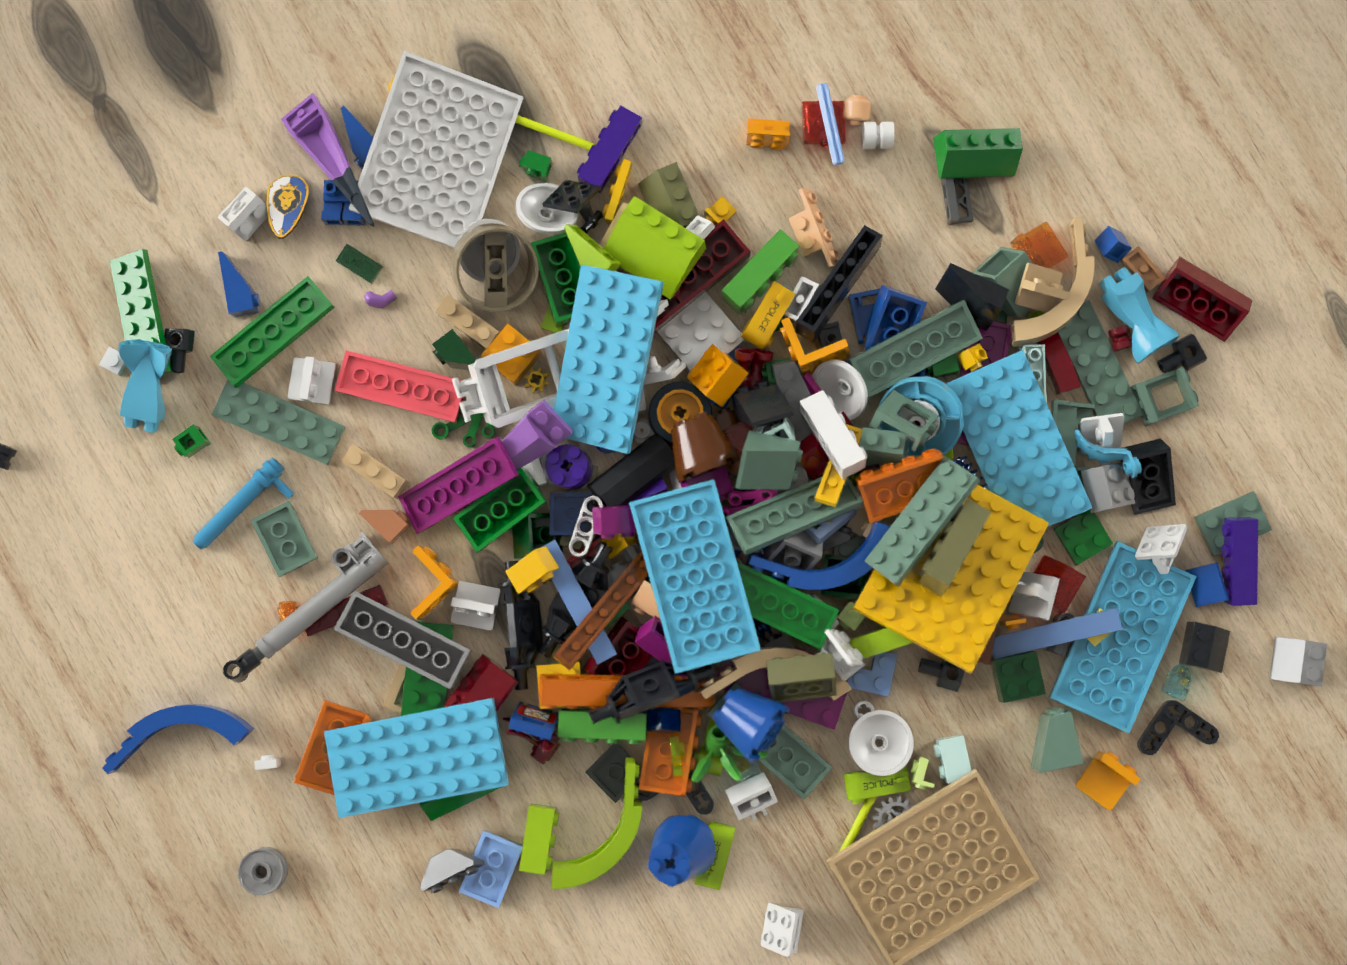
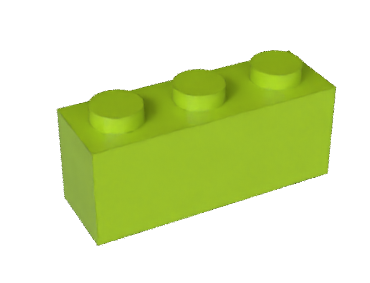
M534 803L529 805L519 871L545 875L547 869L551 870L553 856H549L550 847L554 848L556 835L552 834L553 826H558L559 813H556V807Z

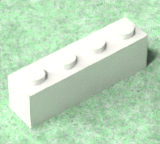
M822 390L801 400L800 412L840 477L844 479L864 469L867 454L863 447L857 445L853 431L851 429L848 430L845 426V419L841 413H837L832 398L830 396L827 397Z

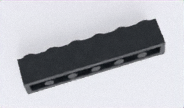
M866 225L863 226L796 320L795 332L812 343L816 340L881 248L882 234Z

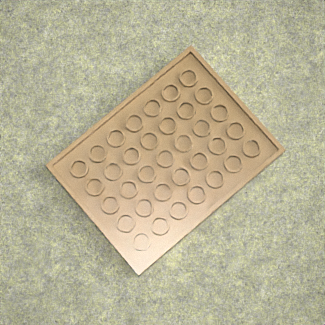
M976 769L827 859L828 864L889 965H902L1040 880Z

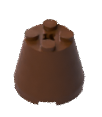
M707 412L695 415L694 420L689 422L686 419L674 423V429L671 430L675 470L679 483L686 481L687 477L694 478L726 467L729 461L731 464L740 461L738 453L712 415H708Z

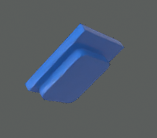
M1218 562L1185 570V572L1197 576L1191 589L1196 607L1229 600Z

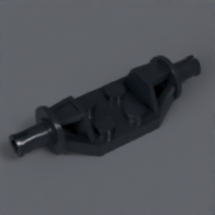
M605 542L600 543L593 557L584 556L582 561L572 568L575 578L578 580L592 608L608 591V573L610 570L604 563L613 547L610 545L607 547L608 544ZM599 572L600 575L597 583L595 581V578L597 576V573ZM557 592L550 604L546 625L542 628L543 633L548 637L539 652L540 654L545 652L544 656L547 658H551L558 643L563 644L577 628L559 592ZM570 627V630L565 634L564 632Z
M518 561L504 562L505 570L507 571ZM506 574V581L498 584V587H501V605H507L510 648H504L507 662L505 670L511 669L514 671V678L518 681L515 690L529 689L527 670L530 667H535L533 662L543 645L540 602L532 592L528 594L527 591L521 593L524 600H519L515 587ZM528 649L524 662L521 663L523 650Z
M666 661L658 662L621 677L610 695H606L607 705L588 711L593 725L610 717L615 720L616 724H619L621 719L635 716L638 713L673 699H678L691 691L699 692L698 682L715 677V670L712 664L695 670L690 669L675 673L673 663ZM672 674L687 675L688 679L676 682ZM625 694L627 701L616 706L615 702Z

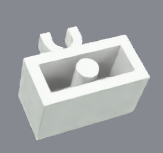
M801 276L794 290L790 286L784 285L785 288L795 293V296L783 316L785 318L789 317L791 322L795 324L821 287L819 284Z
M764 772L725 790L738 820L751 816L752 820L755 821L757 820L756 812L762 811L763 815L766 816L768 813L765 808L778 802Z

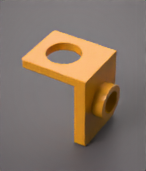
M1002 613L999 619L1000 626H1007V629L1020 628V623H1027L1026 618H1021L1020 615L1016 614L1007 616Z

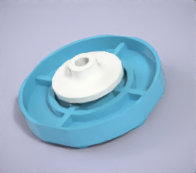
M929 376L907 377L898 381L887 391L879 406L895 390L939 415L935 422L938 424V427L934 434L929 436L924 446L920 445L916 451L911 450L915 439L908 436L910 439L908 456L917 457L923 455L922 452L928 449L939 450L942 455H945L954 447L964 427L962 404L957 394L944 382ZM902 407L897 413L898 416L919 428H923L928 422L927 419L905 407ZM885 422L879 427L880 430L901 432Z

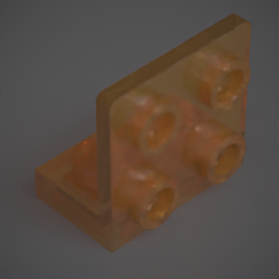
M1048 222L1042 223L1025 234L1022 233L1016 236L1011 242L1014 249L1025 251L1033 264L1045 268H1051L1068 257Z

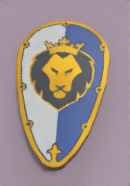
M283 175L276 178L268 187L266 198L267 215L270 227L278 239L286 238L295 229L307 205L309 187L305 180L299 176Z

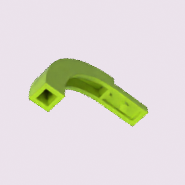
M886 627L850 638L851 641L849 642L853 649L857 648L864 657L863 659L913 643Z
M626 757L624 802L621 817L610 837L594 851L571 860L552 861V889L576 887L598 878L610 870L629 849L638 831L642 814L641 800H634L638 799V786H635V778H639V765L635 763L634 757Z

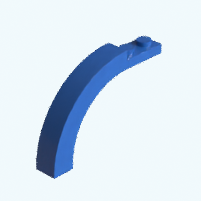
M873 522L870 533L862 545L850 557L831 567L816 570L798 569L753 554H749L747 562L752 565L751 568L759 572H764V569L773 571L772 576L781 579L787 576L785 583L791 587L808 590L834 588L852 582L872 569L865 562V559L891 526Z
M186 704L165 708L144 717L128 729L127 732L131 736L122 742V748L117 753L113 752L106 758L105 761L107 763L102 769L107 774L116 772L150 737L175 724H195L210 728L224 736L233 746L240 744L254 728L238 715L216 706Z

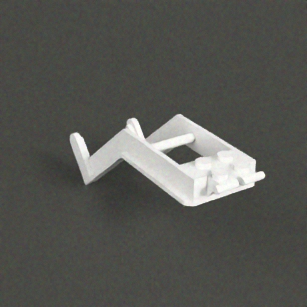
M668 300L660 301L657 316L665 311L664 308L669 305ZM569 329L477 359L475 363L468 365L472 378L464 379L460 382L458 377L453 378L452 382L457 398L466 397V401L459 403L465 422L471 421L470 415L483 413L486 423L500 428L520 421L529 410L542 400H545L554 409L557 393L510 409L496 364L544 348L555 386L558 390L561 373L552 345L567 340ZM655 356L649 357L644 385L673 379L686 368L685 362H679V359H676L667 366L661 367L660 364H657Z

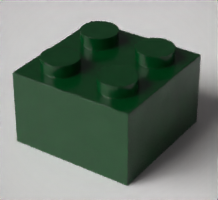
M1036 651L991 659L990 665L999 702L1007 703L1046 694Z

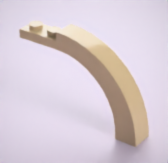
M1074 217L1070 223L1073 279L1069 289L1071 293L1068 301L1062 300L1052 310L1035 318L1014 320L1011 325L1012 347L1034 344L1054 335L1072 320L1085 301L1094 277L1095 258L1094 256H1088V244H1085L1084 241L1087 227L1086 224H1083L1082 217Z
M785 646L760 647V651L731 658L735 667H726L720 671L719 677L714 680L713 678L705 680L701 683L702 687L699 688V691L703 698L707 699L745 674L767 667L766 661L777 657L787 659L793 658L796 655L812 656V654ZM836 671L837 695L828 696L833 701L852 689L847 681H843Z

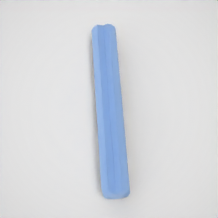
M822 83L816 89L833 165H841L845 160L830 90L827 83Z

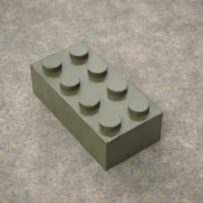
M967 499L939 537L941 540H938L929 555L932 560L928 558L918 574L921 576L918 583L942 596L953 581L990 516L991 511Z

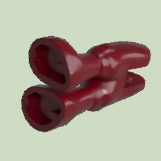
M747 348L736 349L735 358L738 360V364L747 372L751 362L750 373L738 387L744 385L749 387L756 386V382L763 379L761 373L763 364L771 362L774 353L758 348H752L751 350Z

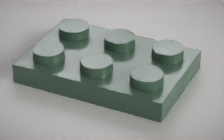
M1254 491L1194 517L1211 556L1222 552V546L1224 545V536L1222 534L1224 518L1252 517L1258 519V536L1272 530Z
M287 501L251 520L278 577H282L318 558L291 501Z

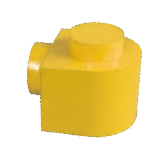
M980 343L957 355L965 371L970 369L971 372L982 367L981 362L988 358L986 351Z

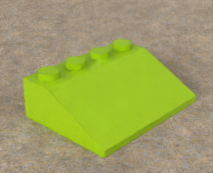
M634 196L621 214L604 249L621 263L619 267L627 273L663 281L662 295L671 300L706 250L705 240Z

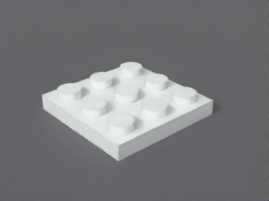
M706 292L657 331L681 362H685L689 371L698 363L712 344L729 354L746 341L740 337L741 332Z

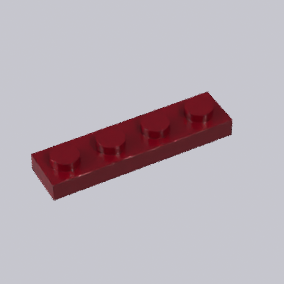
M381 585L360 592V594L384 606L388 605ZM351 596L342 600L305 630L307 636H312L336 626Z

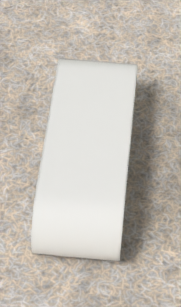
M590 496L585 499L569 543L570 552L578 558L587 555L594 537L593 512L588 511L587 505L591 501H596L599 507H603L602 501L596 496ZM585 521L592 524L591 531L587 533L580 530L581 523ZM576 542H583L585 544V550L582 553L574 552L573 546Z

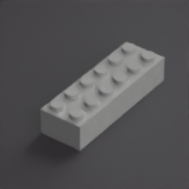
M356 591L353 592L334 628L335 631L449 689H453L472 650Z

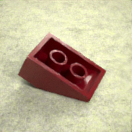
M843 411L841 414L843 415L846 424L853 426V424ZM814 433L800 441L799 450L803 451L801 465L811 479L815 480L824 475L829 457Z

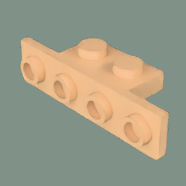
M802 188L799 192L806 210L789 218L804 257L822 250L829 268H834L840 260V255L834 249L831 242L832 235L826 229L824 215L816 204L817 197L811 189Z

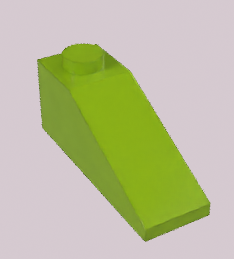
M565 225L564 229L580 266L587 265L617 271L621 265L617 259L577 225Z

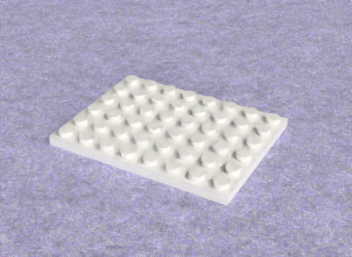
M404 51L358 181V187L371 218L454 248L462 232L470 224L483 218L523 96ZM350 204L349 210L360 214L356 210V208L352 204Z

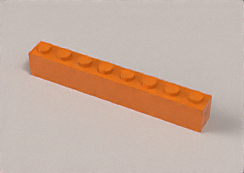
M540 674L538 699L541 706L549 709L557 708V706H566L569 709L587 706L590 709H597L600 706L607 705L606 695H610L621 677L625 675ZM673 676L676 682L684 680L681 676ZM705 680L698 682V688L702 687L701 683H703ZM691 691L678 699H673L652 709L662 710L664 707H672L676 710H684L685 707H693L705 710L706 707H713L714 694L704 699L700 691L697 693ZM625 694L615 702L616 706L627 701Z

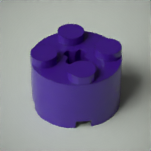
M560 445L547 455L546 473L554 484L568 490L579 489L587 483L592 475L593 464L591 458L574 445ZM568 464H572L573 466L569 468L570 471H567L566 467H568Z

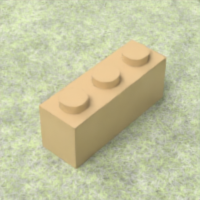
M449 295L446 296L435 311L439 317L485 350L500 333Z
M354 444L341 461L397 500L398 496L403 493L410 483Z

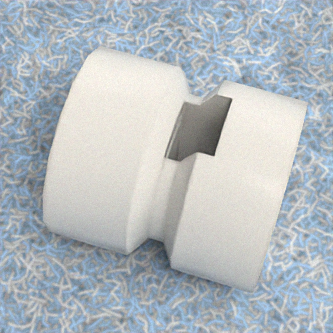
M863 122L862 149H875L877 145L880 149H893L894 123L881 122L877 126L876 122Z

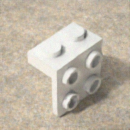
M828 629L825 631L828 638H826L821 652L832 653L835 671L843 681H846L865 666L862 661L864 657L857 648L853 649L849 643L851 640L844 631Z

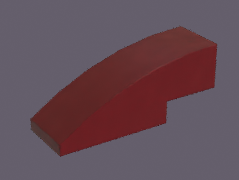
M1058 333L1037 342L1038 345L1045 344V367L1048 376H1051L1056 394L1059 395L1081 387L1071 359Z

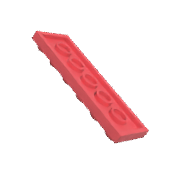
M347 350L334 390L339 393L457 423L461 409L459 403L463 402L464 397L457 398L452 382L453 378Z

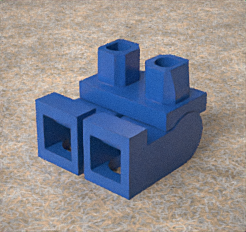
M324 180V206L321 220L325 225H344V222L346 225H366V220L361 214L349 210L351 202L332 180Z

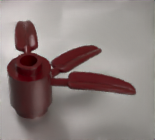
M504 717V718H503V720H505V721H507V722H510V719H511V718H508V717ZM509 729L506 733L521 737L532 743L534 746L530 755L541 764L549 761L561 745L558 742L560 738L554 733L551 740L544 738L540 740V737L529 736L521 731L517 733L513 729Z

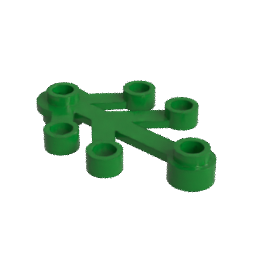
M483 413L470 415L471 421L469 422L471 424L467 435L463 438V444L466 447L471 448L476 445L475 436ZM463 416L458 418L457 423L449 422L445 424L438 422L433 425L432 434L435 438L444 440L451 431L469 422H465ZM487 423L482 428L483 436L492 438L495 435V426ZM440 428L445 429V433L443 435L438 434V430ZM487 428L492 429L491 435L485 434ZM472 437L473 443L470 445L466 444V439Z

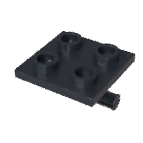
M565 180L542 203L543 207L572 213L579 212L585 220V224L580 229L586 234L591 229H594L598 225V221L603 217V213L599 210L593 214L590 199L600 190V187L589 183Z

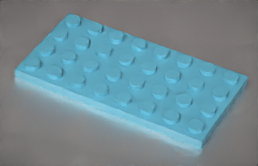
M581 265L554 410L573 429L572 434L566 439L626 454L630 453L664 284L663 281Z
M1023 350L946 383L961 401L964 421L963 432L989 491L1049 522L1048 526L1093 508Z
M714 479L629 502L675 673L760 651L759 641Z
M1116 541L1084 615L1096 613L1099 608L1103 611L1117 608L1123 629L1111 632L1096 646L1086 638L1072 641L1049 698L1121 731L1130 733L1197 576L1172 565L1168 574H1160L1152 559L1137 560L1135 557L1136 549Z
M494 698L324 731L338 818L509 785Z

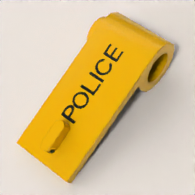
M773 281L753 317L742 330L740 337L760 349L768 348L774 339L771 335L793 300L795 293Z

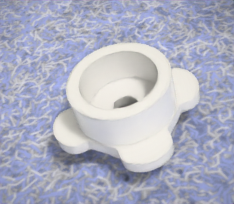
M641 418L636 423L634 431L636 441L643 443L644 439L654 434L652 428L648 425V420L645 418Z

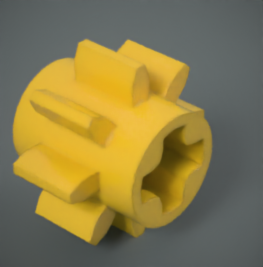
M541 367L538 368V371H533L530 368L531 373L529 376L524 375V378L528 380V383L524 386L526 388L531 386L533 394L536 390L544 393L543 387L545 385L550 386L549 382L545 381L549 377L548 373L542 375ZM535 376H537L538 378H541V379L539 380V381H540V384H539V385H536V383H532V382H534V379H533V378H534Z

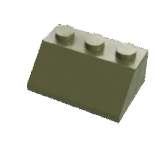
M677 162L656 170L638 183L646 204L684 228L697 215L699 216Z
M819 652L812 656L796 655L793 658L787 659L777 657L766 661L771 699L775 701L785 702L837 695L832 653Z

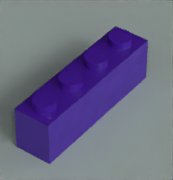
M621 105L618 110H613L609 117V125L607 128L603 127L598 136L600 140L596 146L592 145L588 152V160L586 163H582L577 170L579 182L599 186L600 190L598 193L600 194L643 124L642 117Z
M1252 517L1224 518V524L1222 525V534L1224 536L1222 556L1224 557V566L1221 569V574L1229 600L1223 602L1231 606L1257 605L1258 519Z

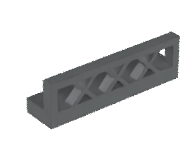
M960 178L941 179L948 225L973 221L967 178H962V183L959 181ZM956 184L964 190V195L961 199L956 197ZM959 204L967 210V217L959 218Z

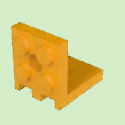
M790 318L781 320L783 327L780 328L783 339L786 346L791 345L788 347L790 356L795 364H799L803 376L808 372L810 374L814 373L816 368L825 361L833 359L844 361L851 358L846 339L805 355Z
M418 545L412 552L441 582L438 587L410 612L415 619H423L458 586V582L450 574L453 572L450 567L444 562L439 563L436 559L438 555L430 547Z

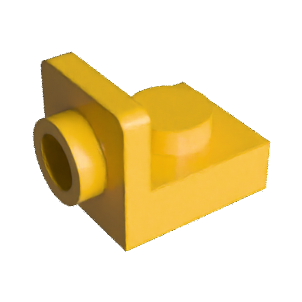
M723 196L710 208L707 207L704 210L705 219L711 221L714 226L723 219L727 222L737 213V210Z
M635 533L634 537H621V534H614V538H602L599 542H605L608 544L607 547L609 545L613 547L609 554V558L612 559L629 546L638 543V540L635 537Z

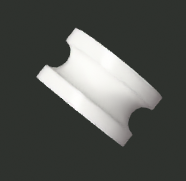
M865 700L858 701L854 706V714L857 718L863 716L862 713H858V708H861L860 705L865 704V707L869 708V712L874 711L873 705Z

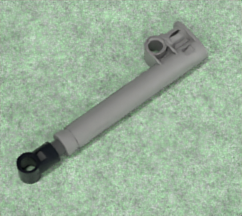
M363 531L360 533L361 537L355 542L347 544L344 548H338L333 552L332 561L341 574L266 633L263 638L261 637L257 640L255 648H249L237 659L228 661L223 667V674L226 678L236 683L245 681L248 674L262 664L261 660L263 658L270 659L275 655V652L280 651L389 564ZM343 556H348V560L344 564H340V559ZM239 667V673L233 676L234 668Z

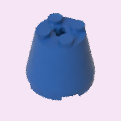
M742 688L730 689L724 698L726 703L722 709L719 707L712 718L716 721L717 727L740 753L750 762L756 763L761 757L758 755L760 751L764 752L766 748L768 749L785 723L783 719L784 713L788 714L790 708L781 702Z
M672 815L666 818L657 827L653 835L648 869L656 879L670 887L703 875L713 864L716 857L713 832L706 823L692 815Z

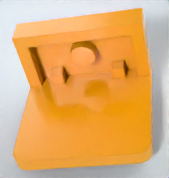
M1098 751L1076 782V787L1105 809L1112 810L1130 784L1136 786L1141 778L1135 775L1137 771L1128 764L1123 766L1118 763L1119 758L1113 753Z

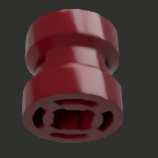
M1128 325L1108 331L1109 337L1113 340L1112 347L1114 352L1132 347Z

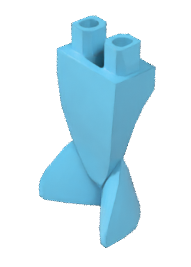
M1126 267L1113 275L1118 283L1115 282L1111 275L1105 277L1099 283L1105 292L1101 298L1120 320L1133 329L1132 353L1136 362L1140 363L1160 348L1170 346L1179 338V334L1153 315L1145 293L1143 279L1138 272L1131 275Z
M126 340L119 343L118 350L121 359L132 372V375L124 391L120 416L124 417L125 427L137 428L139 420L145 421L144 430L154 433L158 430L160 421L165 419L166 408L163 402L159 379L166 370L172 349L167 345L146 340Z

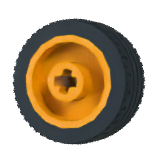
M687 382L670 383L659 389L653 396L648 410L649 423L654 434L659 435L668 445L673 446L671 430L674 429V423L686 419L687 422L692 421L695 415L702 412L712 415V407L708 397L695 385ZM677 412H683L684 417L680 418L678 415L676 416Z

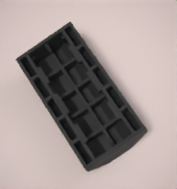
M653 434L589 483L587 487L593 492L594 496L602 501L604 506L627 505L675 468L674 452L659 435Z

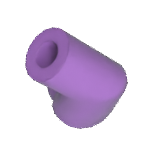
M392 290L383 296L374 294L372 291L367 292L364 296L365 302L369 306L380 309L397 299Z

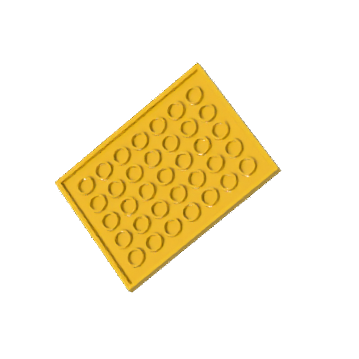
M979 485L974 488L967 499L991 511V514L953 581L942 596L919 584L921 576L918 574L927 559L932 560L929 555L938 540H941L939 537L943 530L899 587L874 569L853 608L855 611L970 674L977 664L1049 522Z

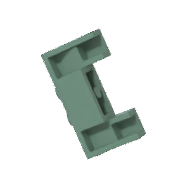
M1052 400L1050 412L1075 466L1077 441L1075 440L1074 432L1078 430L1082 418L1091 417L1095 404ZM1075 466L1084 487L1081 471L1088 470L1091 467Z

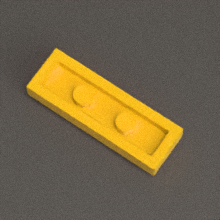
M623 159L622 165L618 164L615 177L618 178L616 184H612L610 187V203L605 204L602 216H605V223L607 224L612 223L619 210L632 169V161Z

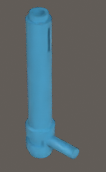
M272 457L270 460H266L262 464L263 467L257 469L253 473V477L194 536L193 543L199 549L207 548L265 488L268 489L273 484L288 499L294 494L279 479L284 467Z

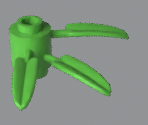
M717 725L710 728L707 733L704 748L708 755L706 758L700 759L692 775V781L694 782L702 780L712 765L711 756L723 755L720 761L729 775L736 781L742 780L741 773L732 756L726 754L725 749H733L735 755L744 756L734 745L727 744L728 738ZM762 751L758 754L761 756L760 759L768 756L766 752Z

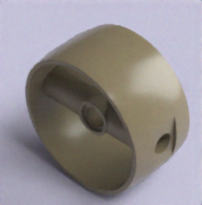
M489 223L470 229L456 243L450 262L451 276L461 295L472 305L487 311H505L520 305L530 296L538 279V260L532 245L521 233L503 224ZM506 232L518 237L524 245L528 256L526 279L520 289L509 298H507ZM482 234L484 301L469 296L462 287L459 277V265L464 250L474 239ZM498 262V271L490 272V265Z

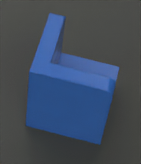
M1110 226L1095 239V243L1103 256L1116 263H1119L1132 249L1123 233Z

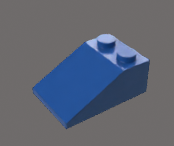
M881 285L874 303L864 349L867 350L919 323L927 302L920 297Z

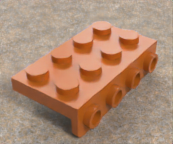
M928 449L922 452L923 455L917 457L907 456L902 459V462L896 464L886 463L881 466V469L875 471L866 470L861 472L860 476L855 477L869 523L900 514L943 458L942 453L939 450Z
M324 699L293 782L334 795L324 731L373 722L370 720L371 716L368 713Z
M664 707L662 710H656L651 708L638 790L686 797L687 792L691 793L692 779H689L690 770L694 771L696 758L692 757L693 749L698 748L699 736H695L696 728H701L702 715L699 714V709L685 708L684 710H676L672 707Z

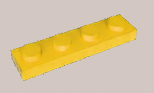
M845 424L847 429H851L855 434L856 443L859 446L862 429ZM830 459L816 493L815 501L836 508L847 477L844 479L840 477Z

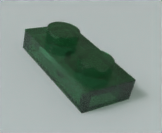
M349 244L345 245L335 260L338 264L370 284L374 282L383 268L382 265Z

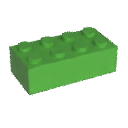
M780 229L722 289L721 299L738 315L742 312L747 313L754 305V299L757 296L761 298L768 291L769 283L771 281L776 282L783 275L784 268L786 266L790 268L795 263L796 257L799 255L797 253L799 245Z
M590 709L559 710L558 737H562L564 742H576L577 738H585L584 742L597 743L599 739H606V743H619L620 740H628V744H641L642 740H646V711L621 719L619 724H616L615 720L610 717L593 725L588 711H592Z

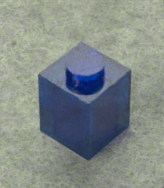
M664 707L648 709L647 731L663 734L681 732V710Z

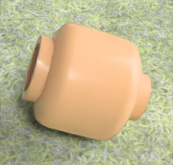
M850 95V98L845 99L843 118L849 120V125L862 126V122H867L870 119L871 102L867 100V96Z

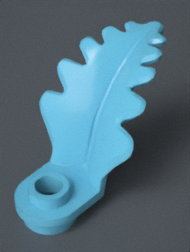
M1075 430V440L1078 441L1077 447L1082 449V454H1089V460L1097 459L1099 463L1123 460V469L1132 478L1137 477V474L1142 472L1138 458L1132 457L1131 452L1126 448H1104L1087 441L1079 430Z

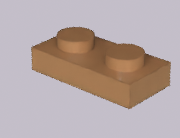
M1139 246L1120 260L1132 275L1138 272L1143 279L1144 289L1147 293L1165 279V276Z

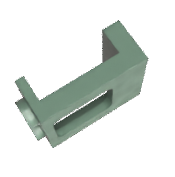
M1183 367L1130 387L1143 413L1141 417L1145 426L1198 407L1197 393L1192 390L1189 383L1191 381L1187 371H1184ZM1175 380L1184 402L1163 411L1158 410L1151 394V389Z
M893 390L877 408L869 426L878 429L883 422L891 425L915 439L911 450L916 451L920 445L924 446L929 436L934 434L938 427V424L935 422L939 415ZM902 407H905L927 419L928 422L923 428H919L898 416L897 413Z

